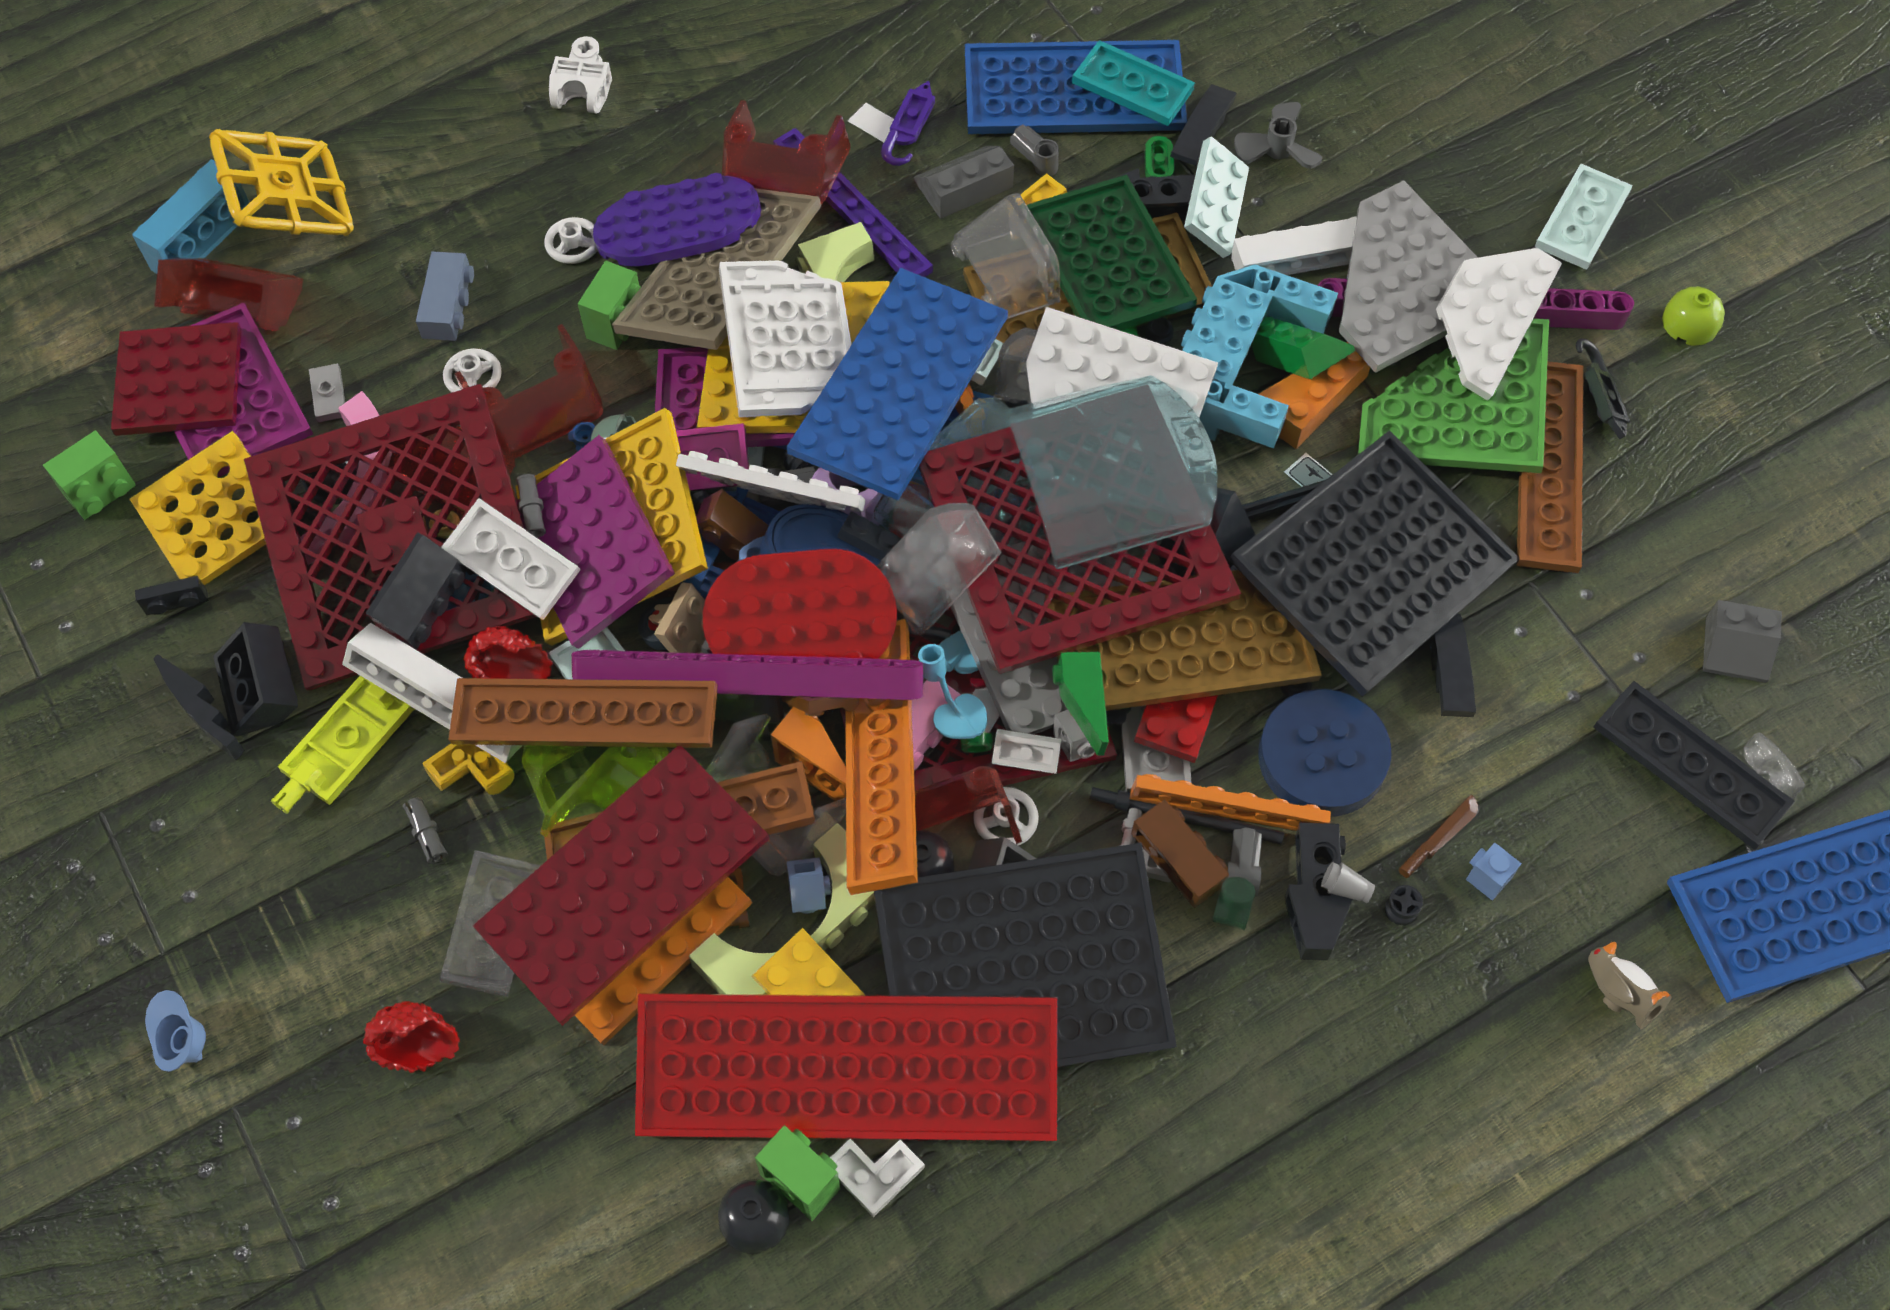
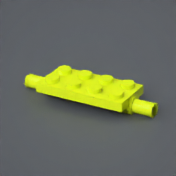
M359 676L278 766L280 771L288 776L290 780L271 799V802L288 814L289 810L305 792H311L328 805H331L415 708L364 677Z

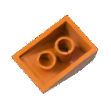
M793 707L771 733L775 762L784 766L802 761L807 783L846 808V766L822 726L820 719L817 716L805 715L804 711Z

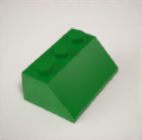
M1273 317L1263 318L1251 344L1256 361L1307 379H1312L1355 351L1354 345Z

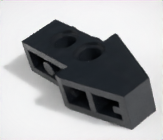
M1135 169L1117 176L1120 177L1127 174L1152 219L1177 212L1181 220H1186L1195 175L1140 178L1139 169Z
M1299 823L1295 833L1297 885L1289 884L1284 897L1301 960L1329 959L1353 900L1334 894L1323 896L1316 890L1317 887H1322V880L1329 865L1332 862L1340 864L1341 855H1345L1346 840L1345 836H1340L1339 824ZM1322 856L1328 860L1329 864H1320L1314 857Z

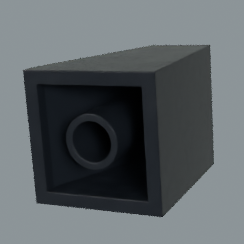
M1191 482L1230 568L1233 565L1228 560L1230 556L1256 534L1236 491ZM1170 521L1168 528L1175 530L1172 522ZM1163 537L1160 546L1172 551L1176 542ZM1181 544L1177 553L1187 557ZM1158 556L1164 567L1167 559ZM1172 562L1168 571L1184 577L1188 568Z

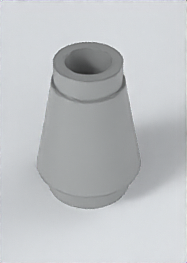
M1332 862L1329 865L1321 884L1322 887L1328 889L1330 894L1365 903L1369 902L1375 889L1374 884L1342 862L1340 864Z

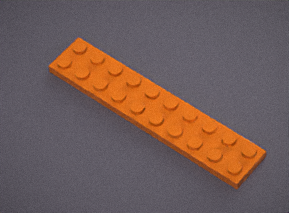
M906 619L896 621L891 642L878 659L910 660L909 627ZM859 698L857 708L853 711H846L847 889L850 895L918 883L912 700Z

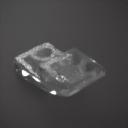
M1761 733L1754 734L1744 746L1747 763L1760 775L1769 773L1770 783L1794 799L1805 787L1801 776L1787 756L1770 739Z

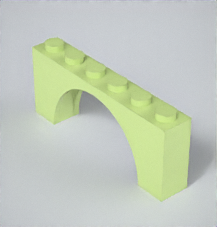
M859 222L798 244L800 256L796 258L801 273L810 271L821 278L845 282L854 271L874 261L872 240L863 224Z
M838 823L813 844L814 855L816 858H820V862L829 875L832 884V899L827 915L819 928L811 935L823 950H826L828 947L832 949L837 946L844 937L843 933L850 926H858L868 915V910L875 904L874 891L850 895L847 889L846 831ZM713 933L689 955L692 967L718 994H767L752 978V975L776 952L753 953L744 951L726 943Z

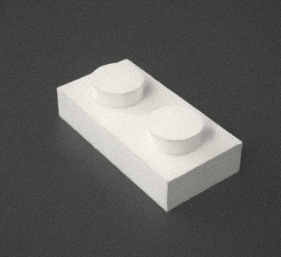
M997 729L992 764L1056 774L1062 739Z

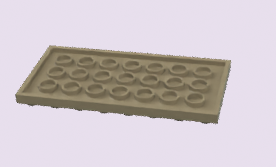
M756 189L761 203V214L756 225L753 228L747 227L740 234L741 239L723 248L660 262L612 325L615 333L717 350L728 335L719 263L782 261L820 209V198L818 196Z

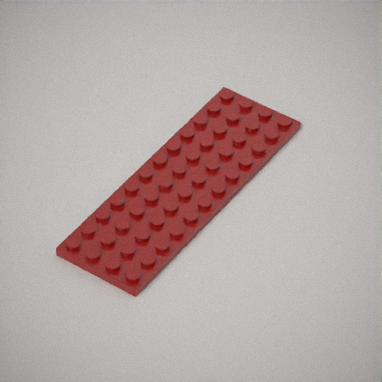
M639 993L635 1136L773 1138L785 1125L791 1132L798 1129L807 1138L1057 1141V997Z

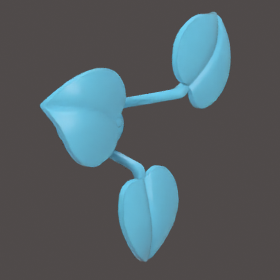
M960 630L939 645L928 644L923 646L918 653L919 661L923 663V677L930 682H940L948 703L939 706L935 710L933 717L935 728L940 734L948 738L970 739L980 736L985 731L987 726L986 708L982 701L972 694H962L953 700L945 680L946 672H951L953 669L961 674H969L979 670Z

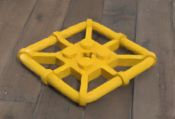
M220 129L211 132L209 139L218 171L216 178L218 183L222 185L229 212L236 225L254 229L289 231L292 235H300L303 232L347 236L354 230L352 216L344 194L346 188L343 181L339 179L332 154L327 148L328 144L322 140L318 142L312 139L277 136L273 132L267 131L264 134ZM241 143L263 145L269 155L254 153ZM223 147L247 163L250 171L229 169ZM279 147L309 151L301 158L281 156ZM321 157L327 178L311 177L308 165L316 158ZM234 183L255 186L257 197L242 210ZM316 191L329 192L334 197L338 211L319 199ZM264 204L280 205L285 207L288 220L252 217V215ZM297 207L311 208L331 223L301 221Z

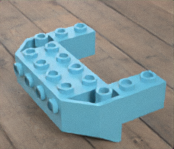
M1256 264L1217 276L1213 287L1207 286L1202 299V303L1205 304L1202 309H1196L1192 319L1194 327L1192 331L1186 330L1181 346L1184 347L1182 351L1218 362V367L1201 415L1194 426L1208 439L1215 441L1221 429L1274 448L1284 426L1289 405L1236 387L1233 383L1263 318L1273 317L1324 334L1333 314L1338 293Z

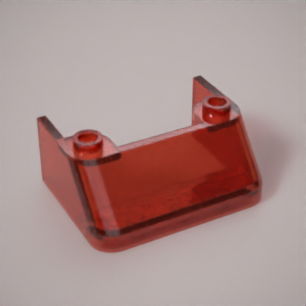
M741 100L724 131L722 176L743 179L756 189L818 196L822 204L826 200L851 148L842 115H836L827 135L811 134L805 137L798 149L752 141L756 130L747 103Z
M204 258L158 259L154 306L180 307V312L198 314V310L208 309L223 312L241 303H245L252 318L256 319V322L259 323V327L278 331L279 326H286L302 291L303 278Z
M563 324L557 326L563 346V351L559 352L554 358V367L558 375L507 399H504L498 389L484 387L505 460L517 458L569 433L577 424L592 422L603 413L602 399L584 358ZM461 372L455 373L460 390L468 388L469 385Z
M977 767L968 772L915 790L916 831L1000 802L1015 843L1022 842L997 771L992 767Z

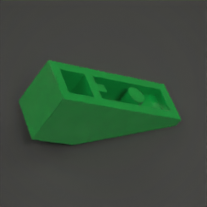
M1100 652L1061 653L1058 665H1053V683L1059 684V693L1062 701L1097 756H1103L1109 740Z

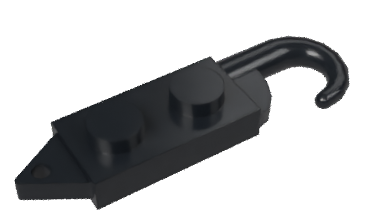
M1579 339L1576 342L1577 352L1582 353L1584 348L1592 364L1587 366V372L1584 374L1589 384L1587 386L1588 391L1595 399L1598 407L1597 415L1602 422L1610 425L1619 439H1622L1626 436L1627 424L1630 423L1613 376L1608 372L1599 349L1591 341Z

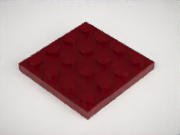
M229 322L121 331L119 334L111 422L113 434L121 436L236 426L241 327L239 323Z

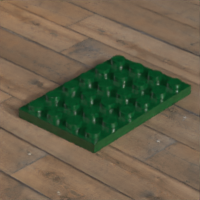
M1127 174L1022 206V215L1076 317L1120 331L1196 307L1197 298Z

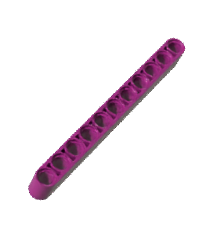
M1326 278L1320 281L1318 286L1338 293L1331 317H1342L1347 279ZM1549 288L1533 319H1549V327L1618 330L1626 324L1634 307V300L1629 294L1619 291Z
M580 650L571 654L572 679L716 681L718 685L717 693L899 700H913L923 697V663L916 660Z

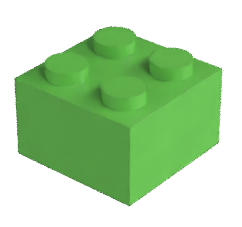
M608 261L604 262L578 302L586 339L615 350L619 348L622 341L628 339L629 335L616 334L612 324L641 288L637 272Z
M96 430L43 464V467L62 494L84 520L100 512L103 507L118 497L125 495L136 486L116 453Z
M784 1125L755 1157L760 1175L779 1189L787 1200L813 1221L841 1189L839 1173L835 1170L838 1166L824 1152L817 1155L809 1147L811 1144L810 1140L801 1131L795 1129L791 1132Z

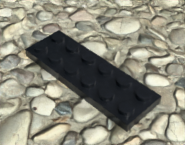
M1635 681L1626 688L1593 726L1594 729L1753 850L1759 846L1795 802Z

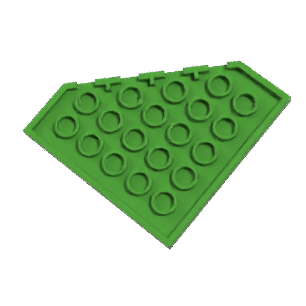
M1549 319L1532 320L1499 385L1488 401L1462 385L1458 375L1461 371L1457 359L1452 357L1448 346L1440 354L1437 355L1435 353L1419 364L1417 370L1407 377L1402 376L1386 387L1385 392L1377 398H1371L1363 403L1358 455L1390 430L1424 465L1542 473L1544 464Z

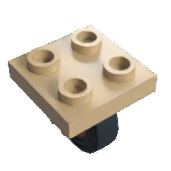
M682 582L674 597L659 599L648 606L642 613L638 622L640 636L649 647L656 650H668L669 652L702 653L701 647L706 639L703 629L705 600L693 584Z

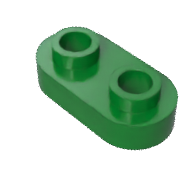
M1154 136L1146 142V177L1173 176L1174 158L1170 157L1173 144L1168 138Z

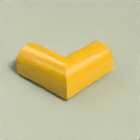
M449 744L422 763L431 780L441 791L469 772L472 773L489 795H495L504 791L514 779V771L507 762H502L476 745Z

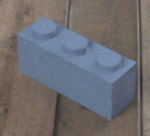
M431 252L416 318V324L422 339L457 340L458 330H462L464 325L463 307L467 306L469 302L468 284L472 283L474 279L473 266L469 265L465 253Z

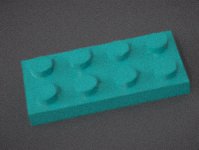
M1100 40L1072 77L1073 84L1166 126L1170 125L1194 91L1195 82Z

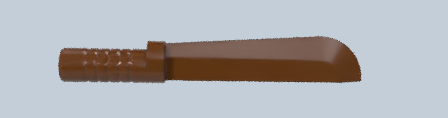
M1472 794L1457 807L1399 868V872L1403 877L1409 878L1427 858L1431 859L1439 849L1476 816L1478 804Z

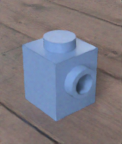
M1494 843L1487 851L1481 848L1472 858L1470 864L1473 866V869L1466 880L1493 901L1513 878L1522 863Z
M820 858L787 861L792 912L813 913L819 909H826L825 896L831 895L829 875L823 876Z

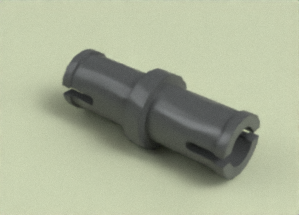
M524 474L516 478L520 496L518 508L520 513L523 514L526 531L537 538L546 533L541 513L544 508L543 501L538 497L536 477L532 474Z
M416 797L408 800V803L403 804V809L406 811L413 827L412 835L415 840H419L427 862L433 864L443 860L442 857L446 858L448 853L438 836V825L436 821L431 820L423 798Z

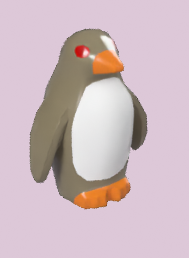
M1611 942L1604 947L1594 949L1590 952L1588 962L1599 989L1605 995L1603 1002L1615 1012H1621L1623 1008L1630 1011L1635 1016L1636 1025L1643 1029L1665 1009L1672 999L1671 995L1666 991L1661 992L1658 990L1651 977L1635 963L1619 959L1615 954L1616 942Z

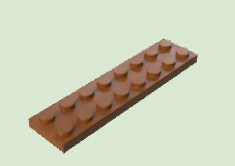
M1547 361L1544 464L1542 473L1519 472L1517 556L1519 560L1517 561V566L1579 573L1582 568L1583 365Z
M457 678L448 740L453 745L682 746L683 748H712L718 685L716 681Z
M802 761L717 782L769 835L816 823ZM603 811L543 826L547 860Z

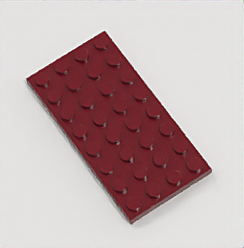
M677 746L479 919L473 927L563 1026L763 846L770 837L682 746Z

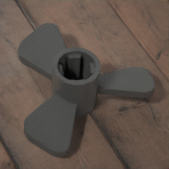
M1298 102L1280 103L1272 109V120L1270 121L1267 134L1243 132L1238 133L1235 137L1234 146L1238 159L1245 164L1255 161L1266 153L1274 159H1285L1291 155L1303 167L1308 169L1315 168L1322 162L1321 155L1294 142L1297 131L1295 120L1301 109V105Z

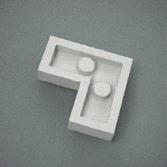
M851 1139L830 1157L838 1166L835 1170L839 1173V1182L872 1217L881 1211L925 1168V1164L901 1140L893 1145L875 1164Z

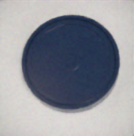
M799 504L780 511L770 522L760 546V555L818 549H843L867 558L884 575L887 568V563L839 539L837 535L848 514L826 508L823 505Z
M1308 690L1284 700L1267 719L1259 743V765L1266 783L1278 798L1287 800L1289 804L1300 806L1307 804L1316 805L1321 810L1331 811L1330 817L1346 815L1362 808L1378 793L1390 767L1391 743L1387 730L1380 718L1359 699L1334 690Z

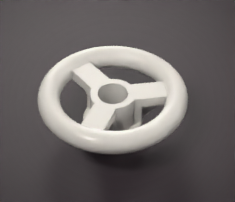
M578 217L565 218L556 222L545 235L546 251L553 259L565 264H577L590 259L598 251L593 238L594 224ZM581 227L586 228L591 233L592 238L585 237ZM559 231L561 243L555 249L553 239ZM579 246L588 248L578 255H564L570 249Z
M466 349L458 352L448 360L443 370V381L450 392H455L463 388L458 387L453 382V370L464 376L467 381L466 388L476 385L481 374L493 369L491 379L482 386L486 395L499 383L501 365L498 359L486 350Z
M1012 787L995 788L984 794L976 804L974 824L977 832L983 839L999 838L988 830L989 828L998 825L1010 827L1019 835L1007 839L1019 846L1029 840L1036 831L1038 810L1033 800L1023 791ZM1000 798L994 804L993 816L983 818L986 806L994 799ZM1015 799L1022 802L1028 811L1029 821L1027 826L1019 821L1020 807ZM1004 812H1008L1011 814V816L1006 818L1003 817L1001 814Z

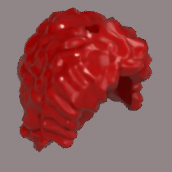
M506 626L487 627L477 635H473L472 640L469 641L467 652L464 655L466 670L471 678L548 679L551 675V666L553 665V660L548 658V653L542 650V644H536L535 641L529 639L528 635L523 636L520 631L511 630Z
M403 1001L393 1006H386L379 1010L370 1022L366 1023V1028L364 1029L365 1038L363 1039V1044L367 1045V1055L372 1061L377 1062L382 1068L387 1067L388 1070L396 1069V1071L403 1069L404 1071L414 1073L420 1069L424 1072L427 1066L432 1067L436 1062H442L444 1058H454V1053L459 1050L458 1043H460V1037L456 1028L448 1024L442 1014L434 1012L430 1006H426L423 1003Z

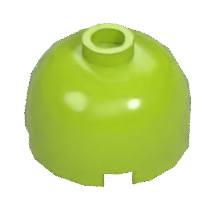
M1699 286L1688 287L1677 292L1667 303L1662 316L1664 329L1675 340L1679 337L1687 340V345H1704L1711 342L1720 331L1725 311L1722 301L1716 293Z

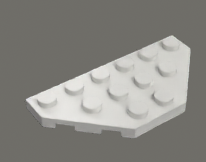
M1539 248L1468 259L1462 262L1438 304L1436 311L1439 320L1443 319L1448 333L1445 337L1452 357L1457 359L1461 371L1458 375L1464 387L1487 401L1493 396L1562 264L1560 261Z
M690 451L689 456L678 454L676 466L685 472L696 475L697 472H701L700 475L710 480L729 486L737 484V487L748 489L750 493L796 504H816L820 506L822 503L826 505V508L845 510L846 506H850L851 510L855 512H863L866 500L861 495H858V489L840 486V490H836L828 486L827 482L817 479H810L809 483H805L798 479L797 475L780 472L779 476H774V474L768 472V469L760 466L749 465V469H744V467L738 465V462L725 458H719V462L707 460L708 455L695 451Z

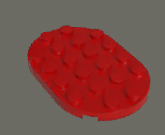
M818 549L761 554L742 559L728 567L715 580L707 594L703 608L704 634L713 654L878 659L891 642L897 620L895 596L885 575L867 558L843 549Z

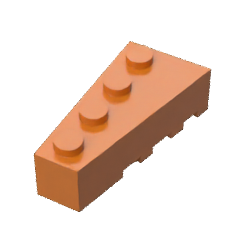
M1354 351L1312 379L1291 374L1259 393V395L1289 405L1279 438L1297 449L1368 377L1370 366Z

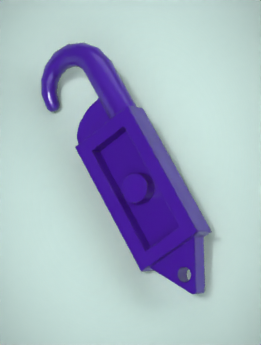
M929 81L914 90L909 89L890 126V131L881 149L883 160L890 165H905L913 157L911 153H908L903 158H895L891 152L895 144L910 145L914 142L916 143L935 104V96L932 95Z

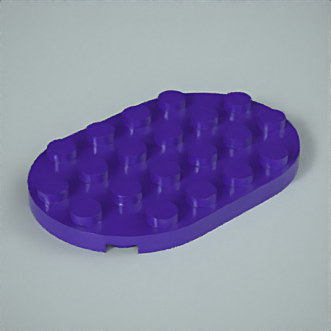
M713 173L707 177L685 179L679 183L658 185L651 189L626 193L624 198L612 204L597 217L593 228V238L598 252L606 260L612 258L617 260L619 265L624 266L655 264L714 251L741 239L740 234L747 227L753 228L756 225L761 214V203L756 189L749 182L737 177Z

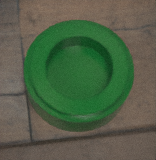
M983 732L975 738L960 739L961 750L972 754L991 750L993 748L992 734Z

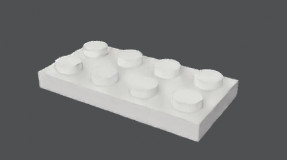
M480 498L477 499L441 547L456 557L468 569L542 620H544L581 570L577 565Z

